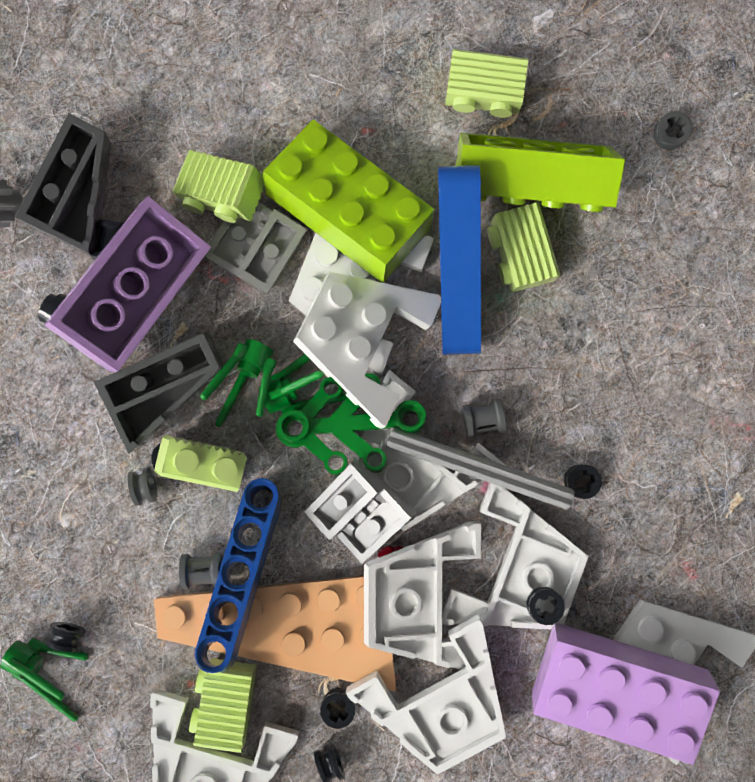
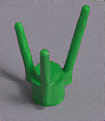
M246 339L244 344L238 343L231 358L202 392L201 399L207 400L235 365L239 363L237 370L240 374L215 422L217 427L223 425L247 377L258 378L260 373H263L256 415L258 417L263 416L271 375L277 364V361L271 359L274 351L267 345L253 339Z
M305 353L283 370L271 376L267 402L265 404L270 414L280 410L282 413L293 409L301 410L310 401L309 399L293 402L298 399L297 389L323 377L324 373L321 370L306 375L294 382L290 378L285 379L310 360ZM343 393L342 398L336 402L345 401L347 393Z
M34 637L31 638L28 644L16 640L4 654L0 668L12 674V677L25 683L60 713L64 714L71 721L76 722L78 715L61 701L64 699L65 694L37 674L44 662V658L39 655L40 652L86 661L88 654L54 650Z

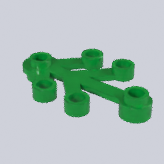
M372 373L365 374V377L381 385L378 376ZM327 377L321 382L319 391L302 410H289L278 419L276 434L279 440L291 448L302 446L307 448L324 463L327 472L332 476L338 477L349 466L348 460L342 452L332 451L316 435H334L363 460L365 468L371 473H380L386 468L387 458L384 451L379 448H373L355 433L356 431L379 430L380 428L370 421L371 417L368 414L354 415L360 406L355 405L348 397L330 417L316 418L328 402H336L343 396L344 389L332 377ZM330 384H335L339 387L338 391L333 395L325 393L326 387ZM404 401L398 405L395 412H392L387 426L382 429L397 427L406 432L418 433L424 428L426 423L425 409L417 401ZM408 414H414L418 417V421L414 425H407L403 421L404 417ZM294 424H301L303 427L298 435H291L289 433L291 426ZM374 454L382 457L381 464L376 467L368 464L369 457ZM334 458H341L343 460V466L338 470H333L329 466Z

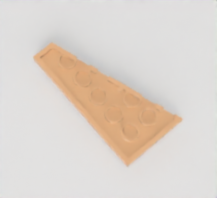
M364 575L257 587L237 656L354 683L377 670L390 691L396 692L393 654L369 648L364 643ZM213 591L155 598L157 638L196 647ZM232 602L223 605L219 611L220 621L226 626L234 623L238 617V609ZM219 642L213 643L208 649L226 654L225 647Z

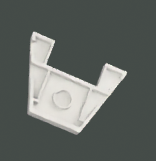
M315 233L289 302L306 316L325 277L330 271L377 281V279ZM424 236L402 261L401 265L422 272L434 238ZM381 339L369 365V368L374 373L382 376L394 343Z
M330 271L325 277L293 342L328 378L332 377L347 392L346 396L371 417L370 421L376 427L382 429L387 426L400 395L365 377V373L393 313L426 330L431 327L441 305V296Z
M391 370L386 373L382 386L400 395L393 410L395 412L398 405L410 400L416 391ZM393 428L364 431L361 437L373 448L383 450L387 458L386 468L380 473L373 474L392 488L417 513L401 528L403 531H406L483 481L458 471L451 473L444 466L389 448L387 440ZM479 443L470 451L471 454L505 465ZM355 454L352 462H356L365 468L363 460ZM377 454L371 455L368 459V464L373 467L379 466L382 462V457Z
M489 483L479 512L514 525L516 528L489 600L485 601L450 587L442 608V624H461L479 614L483 626L486 627L488 625L511 626L512 628L552 630L553 625H542L536 622L530 616L526 607L527 597L531 591L538 587L546 586L556 591L564 601L565 611L563 617L557 622L564 625L589 556L507 489ZM548 596L546 600H537L536 605L540 608V611L537 612L538 615L542 616L545 611L552 613L555 608L550 603V601L554 600L552 596Z
M469 521L364 564V643L367 647L412 659L418 658L430 661L446 668L453 667L461 670L466 667L450 638H442V562L446 560L481 559V523Z
M642 599L638 601L613 638L615 641L692 665L696 663L707 645L741 668L755 650V635L750 632L728 627L711 620H705ZM669 758L675 765L679 763V760Z
M479 614L448 631L450 640L466 665L460 671L399 704L394 700L377 670L347 686L346 695L355 704L358 702L370 712L373 720L381 727L385 725L399 737L400 743L437 775L506 738L483 623Z
M155 689L150 697V708L153 711L151 743H153L154 750L152 782H269L290 749L297 742L300 732L266 721L256 757L253 761L216 749L194 746L192 742L179 739L178 734L189 698Z

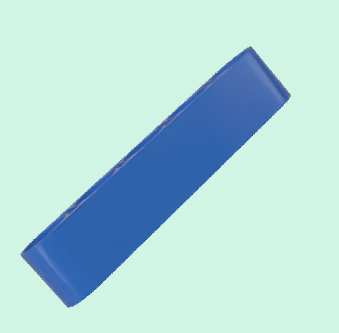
M480 165L438 167L442 354H481Z
M266 478L252 480L247 484L243 492L199 635L194 657L199 668L207 673L226 671L234 665L237 659L282 506V497L279 490L272 481ZM261 490H269L273 493L271 503L263 508L254 506L255 495ZM252 526L259 527L262 532L260 541L253 546L244 545L242 541L244 531ZM240 564H246L250 570L249 579L242 585H234L231 580L233 568ZM232 602L238 609V617L234 623L226 626L220 621L219 611L223 605ZM215 642L221 643L226 651V657L219 666L211 664L207 657L209 647Z

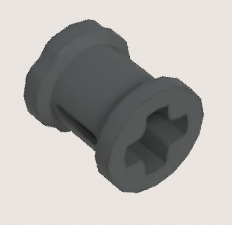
M494 399L493 404L470 407L468 404L462 406L468 438L474 437L476 433L494 430L505 433L507 431L501 399Z
M214 553L213 557L193 558L189 554H182L179 562L181 588L189 589L191 585L213 584L215 587L223 560L222 553ZM196 570H209L206 572H195Z

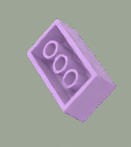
M147 196L135 208L44 326L109 372H118L210 250L211 246Z
M555 623L553 624L532 689L533 714L694 765L720 690L709 669Z

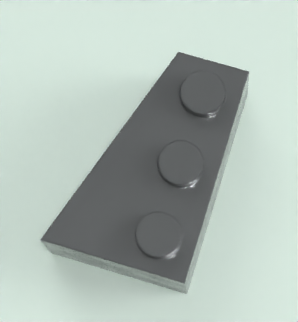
M68 113L15 215L25 225L90 257L92 252L97 250L100 229L96 226L97 221L101 220L111 151V142L105 131Z
M205 332L95 381L94 384L128 454L137 448L215 376L224 364L209 332Z

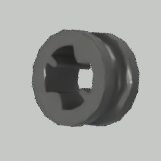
M671 111L665 114L656 124L653 131L656 143L666 150L679 148L691 136L692 122L685 113L679 111ZM668 123H670V127H673L674 124L679 127L680 131L677 135L673 134L670 137L666 134V130L669 127Z
M150 468L143 469L142 474H138L136 471L129 472L128 489L134 505H142L146 499L150 503L157 501V485L152 470Z

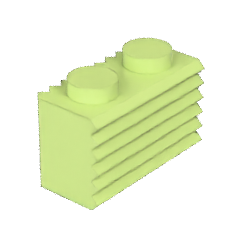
M453 49L445 105H453L452 108L455 111L470 113L475 111V109L490 110L491 115L501 118L518 114L524 99L528 58Z
M189 150L172 192L183 201L182 207L193 213L203 214L206 209L213 211L216 217L230 223H235L237 218L251 221L255 213V207L258 206V200L261 199V193L264 192V178L255 166Z
M539 202L494 215L491 226L487 228L492 249H499L502 262L498 263V272L502 284H509L510 291L513 293L555 281L560 276V272Z
M166 434L161 440L154 472L162 477L238 492L247 457L243 452L235 449L223 448L213 444L209 445L199 441L195 442L190 439H180Z
M212 658L209 662L219 666L224 659ZM238 661L231 668L220 673H207L199 669L195 692L201 693L200 707L193 709L189 732L195 733L194 746L242 752L248 731L257 669L256 664Z

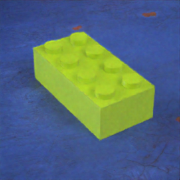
M314 119L263 171L265 194L382 283L388 279L430 230L435 211L433 207Z
M460 132L456 166L480 165L481 201H486L487 196L503 197L502 201L504 203L524 205L526 199L539 200L542 206L549 208H564L565 203L580 204V209L585 211L602 212L604 207L616 208L625 158L611 146Z

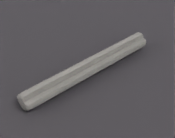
M397 427L391 430L387 440L389 448L563 509H569L574 500L575 491L571 488L414 433L406 432Z

